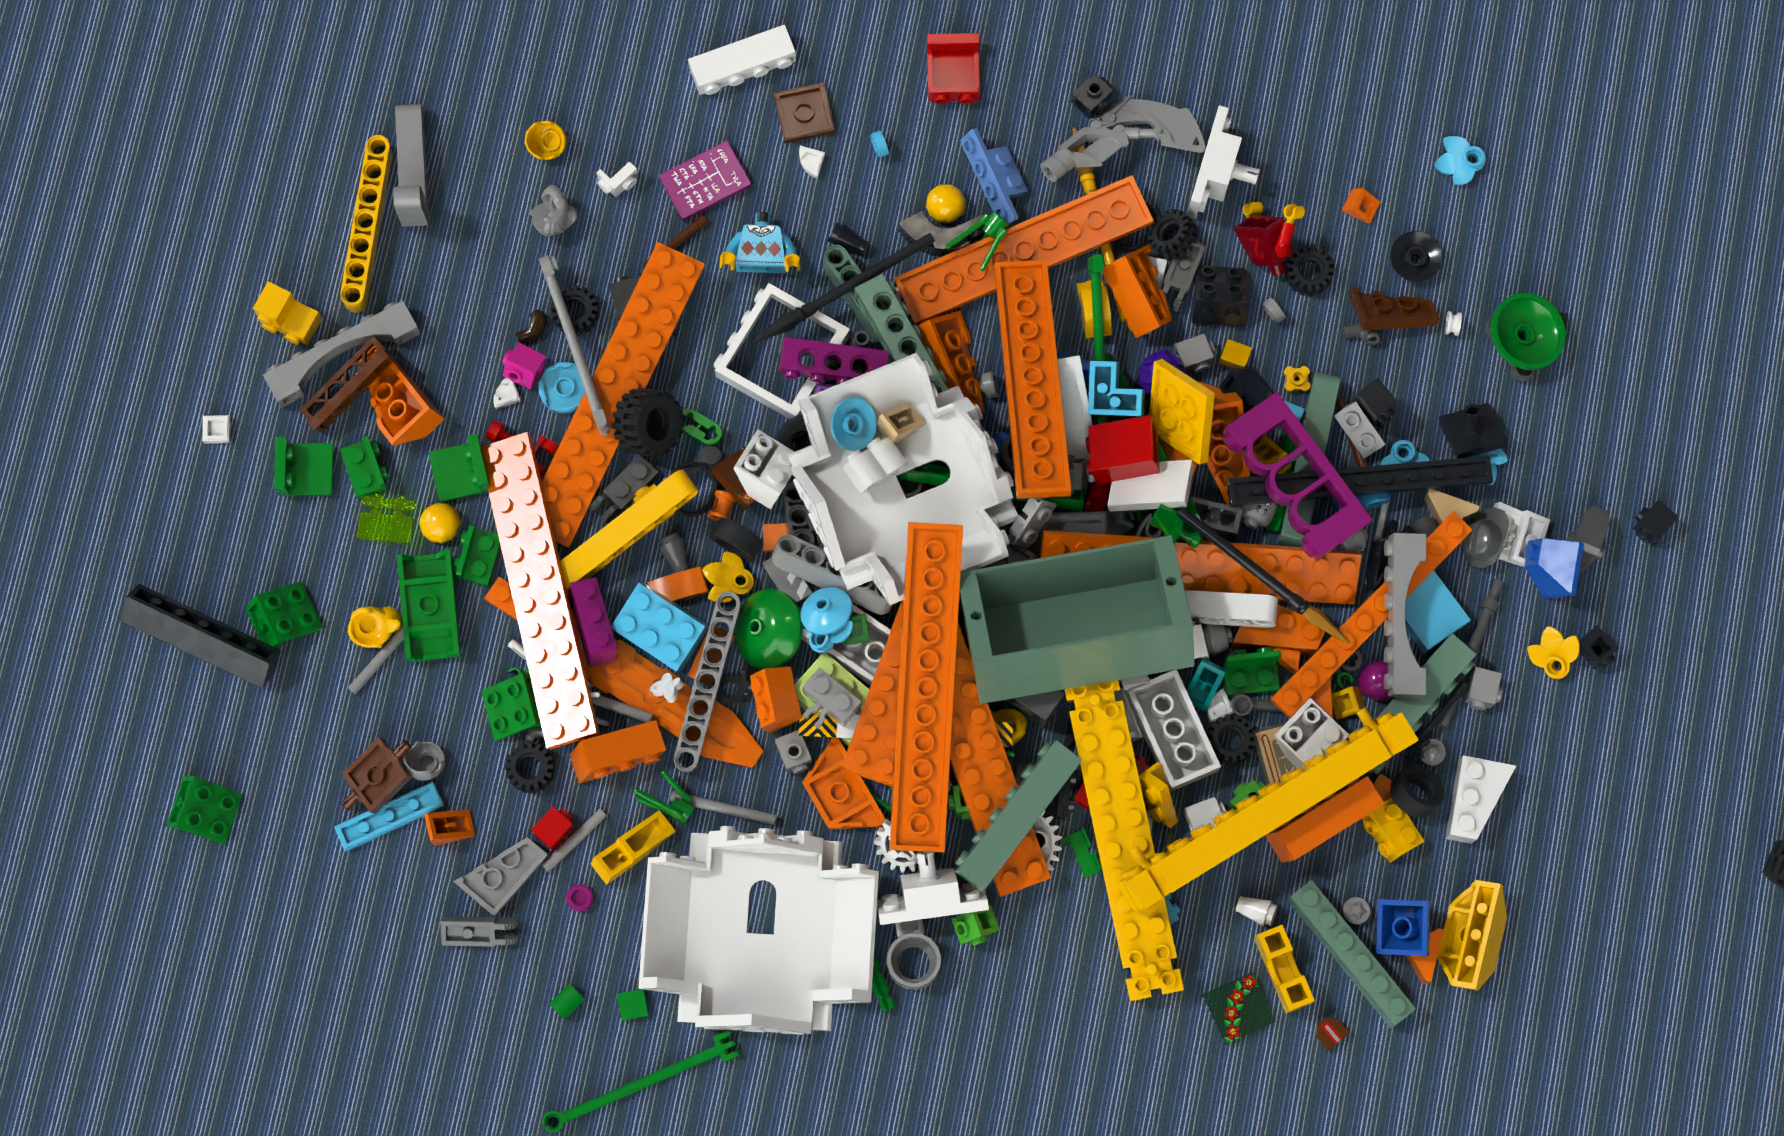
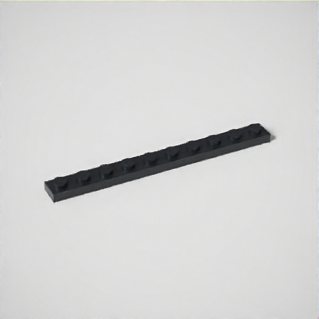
M1490 456L1335 469L1355 496L1484 485L1493 482ZM1314 471L1275 475V483L1278 489L1288 495H1295L1303 491L1319 479ZM1267 476L1228 478L1227 488L1230 507L1275 503L1266 492L1265 481ZM1324 485L1303 500L1334 497Z

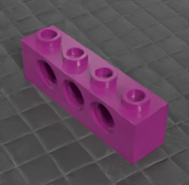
M784 337L781 345L778 373L784 374V377L788 379H800V376L810 377L812 382L825 383L826 380L836 381L838 385L863 375L853 370L852 365L854 363L863 364L866 368L865 373L887 365L889 351ZM802 356H809L813 359L814 365L806 367L802 365L800 358ZM834 359L838 361L840 368L838 370H831L827 367L826 361Z

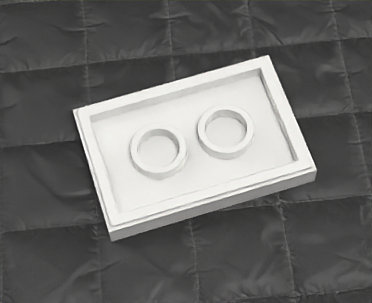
M1192 460L1159 462L1160 473L1112 482L1107 505L1109 511L1158 509L1160 504L1169 508L1187 507L1194 469Z

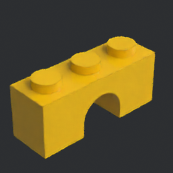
M1283 925L1257 934L1254 940L1285 1013H1290L1315 1001L1305 976L1300 974L1292 955L1293 948Z

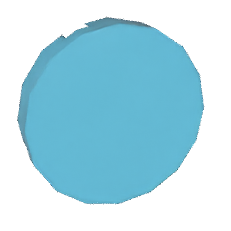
M558 362L549 366L539 380V395L543 404L550 411L558 414H572L576 412L585 393L576 365L571 362Z

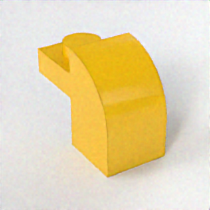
M1091 280L1084 283H1077V294L1081 305L1082 325L1086 339L1094 338ZM1102 281L1104 336L1112 335L1110 304L1107 288L1103 285Z

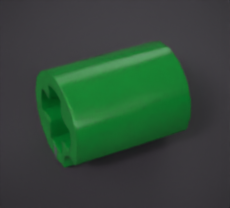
M568 984L549 1005L566 1020L585 999Z

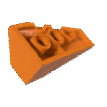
M957 311L929 319L917 325L922 336L920 341L924 348L927 346L930 348L934 356L933 364L937 370L941 369L947 379L946 387L951 389L958 386L964 398L967 397L973 405L977 404L981 413H984L980 385L974 379L972 367L976 366L975 358L970 357L968 345L971 344V337L961 312Z
M375 345L367 352V362L379 351ZM396 361L368 387L371 395L370 402L372 407L375 408L378 418L376 419L378 428L393 446L427 437L445 419Z

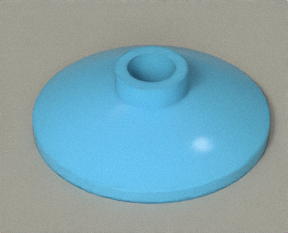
M850 397L844 399L836 406L831 417V431L840 447L848 451L862 450L875 436L877 428L876 415L867 401L858 397Z
M826 587L812 593L804 602L801 609V621L804 627L813 634H832L848 622L852 614V601L849 595L840 588Z

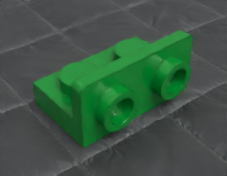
M368 435L363 437L364 441L340 449L357 499L387 490L385 481L390 480L385 465H379L377 457L381 456L378 444L376 441L371 442Z
M469 524L468 531L464 530L462 533L460 546H463L461 556L457 555L455 558L453 571H456L458 580L489 587L501 546L497 533L476 529L475 525Z

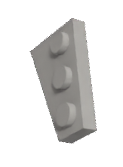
M527 837L503 851L497 857L478 866L472 872L463 877L461 876L453 882L491 915L496 917L549 855Z

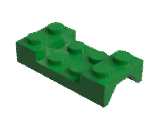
M444 549L436 554L421 556L397 555L406 660L408 663L462 657L451 550Z

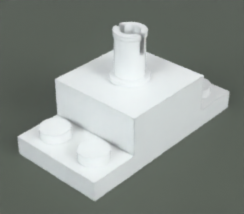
M1220 105L1187 212V216L1195 220L1198 212L1204 213L1208 198L1223 202L1229 180L1232 181L1234 178L1255 185L1260 171L1259 168L1256 169L1237 163L1236 157L1242 137L1227 133L1231 118L1227 117L1229 108Z
M924 851L917 852L920 873L900 875L903 896L898 897L897 894L882 896V899L877 900V911L880 925L989 910L988 899L985 890L979 891L970 883L962 885V888H958L954 868L936 870L934 852H926L927 861H925Z

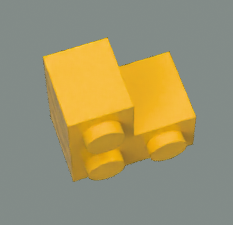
M269 281L253 307L258 316L257 320L262 323V328L273 334L277 331L284 334V338L295 345L302 343L308 346L322 321L318 311L296 301L291 292Z

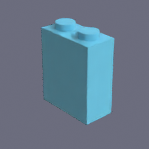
M1434 570L1405 601L1406 631L1423 655L1444 642L1452 633L1455 634L1471 621Z

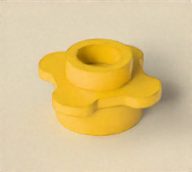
M1306 366L1301 368L1286 367L1284 370V375L1286 376L1285 389L1289 392L1308 391L1311 386L1308 382L1309 368Z

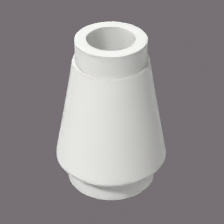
M1240 896L1236 912L1263 927L1265 924L1271 926L1275 919L1278 905L1272 904L1270 900Z

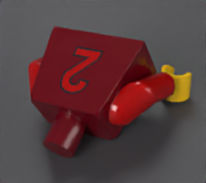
M1261 202L1246 203L1242 209L1243 214L1247 216L1246 219H1243V222L1233 228L1238 239L1254 265L1268 266L1272 276L1283 274L1286 271L1283 261L1293 253L1291 239L1296 226L1293 225L1294 220L1303 218L1305 214L1304 207L1297 206L1296 204L1287 205L1283 210L1284 216L1287 218L1285 222L1283 217L1260 216L1263 212Z

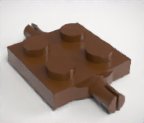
M378 737L342 773L349 783L351 793L341 802L343 808L349 811L354 804L361 801L370 813L376 814L413 778L402 760V757L412 749L410 743L403 740L393 750L384 738Z

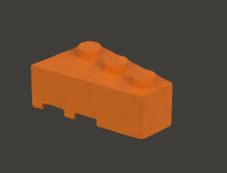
M1150 244L1103 267L1104 279L1110 285L1116 297V303L1121 308L1127 320V325L1135 338L1172 321L1163 289L1159 290L1156 283L1157 267H1152L1148 256V253L1152 251Z
M1278 605L1276 625L1274 627L1239 626L1230 649L1257 651L1260 648L1273 647V649L1296 650L1300 652V655L1312 656L1318 650L1325 631L1310 624L1304 615Z
M654 720L581 740L569 755L580 785L618 771H628L641 763L645 765L653 764L660 760L659 757L666 751V747L657 721Z

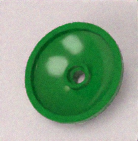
M1531 293L1514 294L1497 306L1491 318L1490 332L1493 344L1498 353L1515 367L1525 370L1544 368L1554 362L1564 348L1566 332L1562 317L1557 309L1541 296ZM1518 333L1523 336V340L1518 337Z
M764 589L752 594L740 608L734 635H736L735 642L738 651L744 660L754 667L766 669L778 668L794 656L801 643L803 623L799 606L790 595L776 589Z

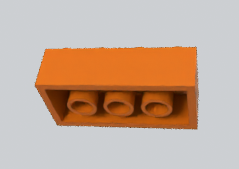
M1368 776L1357 778L1265 836L1281 863L1293 861L1385 803Z

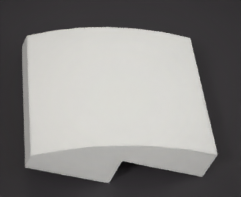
M1497 502L1494 507L1503 510L1509 520L1508 531L1498 559L1524 567L1526 559L1524 553L1528 541L1545 538L1550 519L1528 510L1520 511L1504 503Z

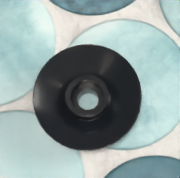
M1420 231L1407 232L1398 237L1391 248V265L1400 277L1408 281H1425L1438 272L1442 263V250L1438 242L1429 234ZM1417 256L1419 258V262L1413 263L1410 260V257Z

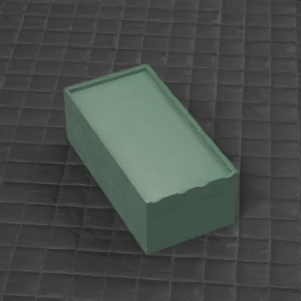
M1172 535L964 571L960 574L959 594L979 704L1194 667L1193 623Z

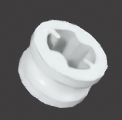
M1451 311L1447 312L1445 334L1448 335L1450 332H1453L1455 336L1459 335L1462 313L1458 312L1456 315H1453Z

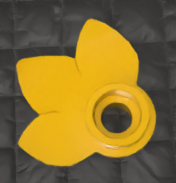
M731 552L723 553L722 563H710L702 569L706 579L714 585L708 595V599L716 602L718 596L726 591L733 592L736 595L747 594L754 584L753 576L748 570L744 569L742 559L737 554ZM743 577L746 581L745 584L738 585L735 581L736 578ZM725 598L721 603L730 602L732 598Z
M1551 626L1546 627L1540 645L1528 646V654L1532 663L1544 668L1546 674L1554 679H1561L1569 673L1570 663L1577 659L1580 652V644L1576 635L1564 639V636ZM1555 661L1561 663L1562 667L1560 670L1555 668Z

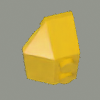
M1475 880L1471 887L1462 892L1449 905L1438 960L1449 978L1450 984L1454 987L1478 991L1495 971L1507 921L1503 885Z

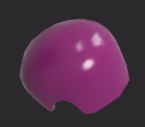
M1375 661L1365 665L1359 672L1357 683L1364 696L1377 702L1394 698L1388 697V690L1384 689V676L1388 674V663Z

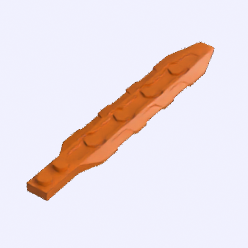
M498 577L484 599L518 621L510 585L507 581ZM571 608L586 676L591 681V684L606 694L610 693L629 706L654 714L652 721L656 720L659 726L679 738L693 688L683 683L684 685L678 690L677 699L673 703H669L664 695L654 696L650 691V687L655 682L660 681L664 674L669 673L674 679L680 677L644 658L636 652L635 648L621 639L616 640L614 638L617 647L615 662L589 667ZM698 701L693 706V712L697 715H704L708 710V705L704 701ZM715 701L701 755L706 758L753 769L764 751L735 713ZM691 727L686 732V738L689 741H697L701 736V730L697 727Z

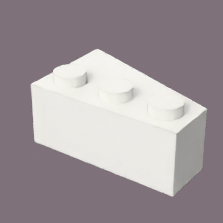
M1464 755L1458 760L1445 839L1469 844L1478 839L1516 768L1515 765Z

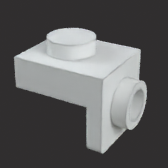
M630 162L611 179L601 169L596 172L598 186L606 194L611 192L615 197L624 190H630L636 184L638 178L637 168Z

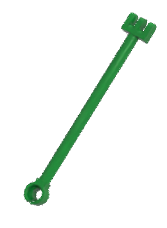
M1095 254L1088 258V275L1091 274L1095 361H1105L1101 277L1104 268L1103 257L1100 254ZM1098 415V424L1108 423V415Z
M728 1030L714 1036L715 1046L566 1111L560 1113L557 1111L547 1112L542 1119V1124H549V1120L553 1117L559 1120V1124L555 1128L547 1126L544 1129L550 1133H558L568 1121L717 1056L721 1057L723 1063L741 1056L739 1050L733 1051L730 1054L727 1052L728 1049L736 1046L735 1040L725 1044L723 1042V1039L732 1036L731 1031Z

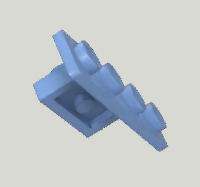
M971 129L961 139L963 150L971 163L992 211L1001 216L1009 224L1007 227L1009 228L1018 219L1010 198L1023 196L1028 190L1008 147L1003 146L987 150L978 129Z

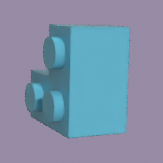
M1090 361L1088 414L1144 416L1145 390L1119 389V362Z

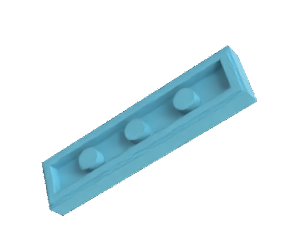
M432 781L387 802L376 814L367 811L334 826L344 851L348 852L445 806Z

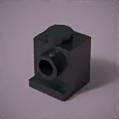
M1598 625L1579 640V653L1595 670L1600 665L1605 669L1616 659L1613 654L1619 648ZM1592 648H1598L1600 650V655L1597 656L1592 651Z

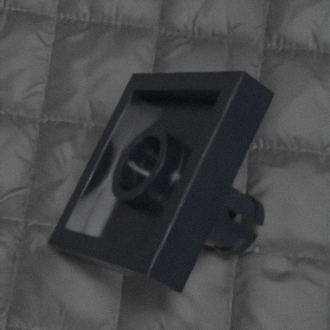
M1489 403L1481 405L1470 404L1464 410L1439 416V425L1456 459L1469 458L1508 446V439Z

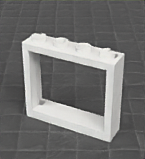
M768 283L765 290L761 288L754 299L756 304L752 311L747 310L740 322L742 327L739 332H733L727 343L729 348L724 355L721 353L714 363L716 368L715 375L718 379L791 419L802 416L798 400L815 394L817 384L821 383L812 382L810 377H808L793 403L789 404L728 369L771 298L794 311L795 308H801L805 304ZM819 311L808 318L835 333L829 343L845 345L850 337V329ZM830 359L826 361L827 367L829 369L831 368L830 366L835 362V360Z

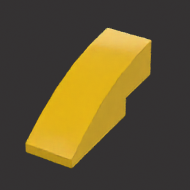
M659 810L619 837L614 844L596 855L591 865L607 885L651 853L676 831Z

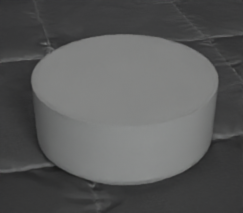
M1271 297L1263 302L1265 311L1275 323H1280L1286 318L1281 308Z

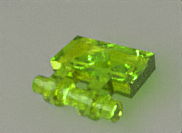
M374 494L373 497L363 496L362 506L371 507V512H360L356 538L364 541L411 545L414 519L413 517L404 516L405 510L415 511L416 501L406 500V497L397 496V499L383 498L382 495ZM381 508L395 509L394 515L380 514Z

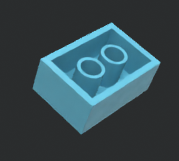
M638 583L611 625V629L677 672L683 671L708 632L710 625L646 583Z

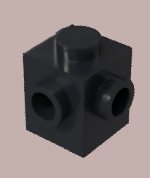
M1094 73L1072 93L1071 103L1090 119L1098 111L1102 113L1112 103V86L1104 77L1099 78Z

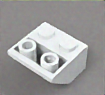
M759 429L755 432L733 469L747 495L771 509L792 476L791 468L793 467L787 455L794 451Z
M1309 698L1274 735V738L1285 757L1297 768L1301 767L1303 769L1305 768L1302 764L1303 762L1315 755L1318 756L1322 753L1326 755L1325 749L1338 741L1345 740L1349 734Z

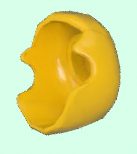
M541 121L533 123L526 131L524 142L528 152L534 157L541 160H550L563 154L566 149L567 137L564 129L557 123Z
M941 184L932 189L928 194L926 209L930 217L938 223H953L965 214L967 200L960 189L953 185Z
M435 503L427 507L419 521L422 535L430 542L441 544L452 540L462 525L458 510L450 504Z

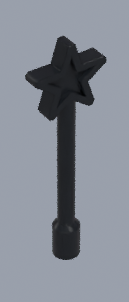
M1461 681L1453 690V695L1420 735L1416 730L1415 735L1419 741L1405 749L1403 756L1406 759H1409L1414 754L1424 758L1423 748L1431 742L1427 737L1428 734L1457 699L1462 698L1470 688L1467 683Z

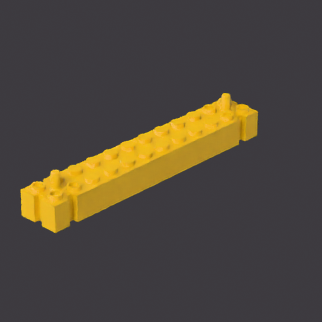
M1114 680L1064 689L1067 702L1074 701L1075 710L1069 711L1078 757L1082 759L1080 767L1123 969L1130 967L1132 977L1125 979L1129 1000L1133 1001L1152 997L1150 990L1161 988L1162 995L1182 991L1184 988L1180 969H1172L1170 960L1177 958L1165 898L1163 897V899L1144 910L1133 912L1117 885V882L1123 879L1122 873L1137 867L1130 854V850L1138 846L1146 859L1155 854L1123 700H1115L1114 693L1120 692L1119 681Z
M1365 707L1360 709L1356 713L1364 728H1359L1347 735L1349 741L1346 739L1341 742L1338 741L1325 749L1326 755L1324 753L1318 756L1315 755L1303 762L1302 764L1305 768L1299 767L1283 774L1280 777L1282 782L1269 783L1258 790L1259 796L1246 797L1236 803L1237 809L1235 811L1230 809L1212 818L1214 821L1212 825L1210 823L1203 824L1190 832L1191 838H1180L1167 846L1168 852H1157L1147 859L1138 846L1130 850V854L1137 867L1122 873L1123 879L1117 882V885L1133 912L1150 907L1166 895L1176 891L1388 760L1396 753L1419 741L1403 713L1400 712L1393 715L1390 711L1385 715L1382 714L1372 719Z

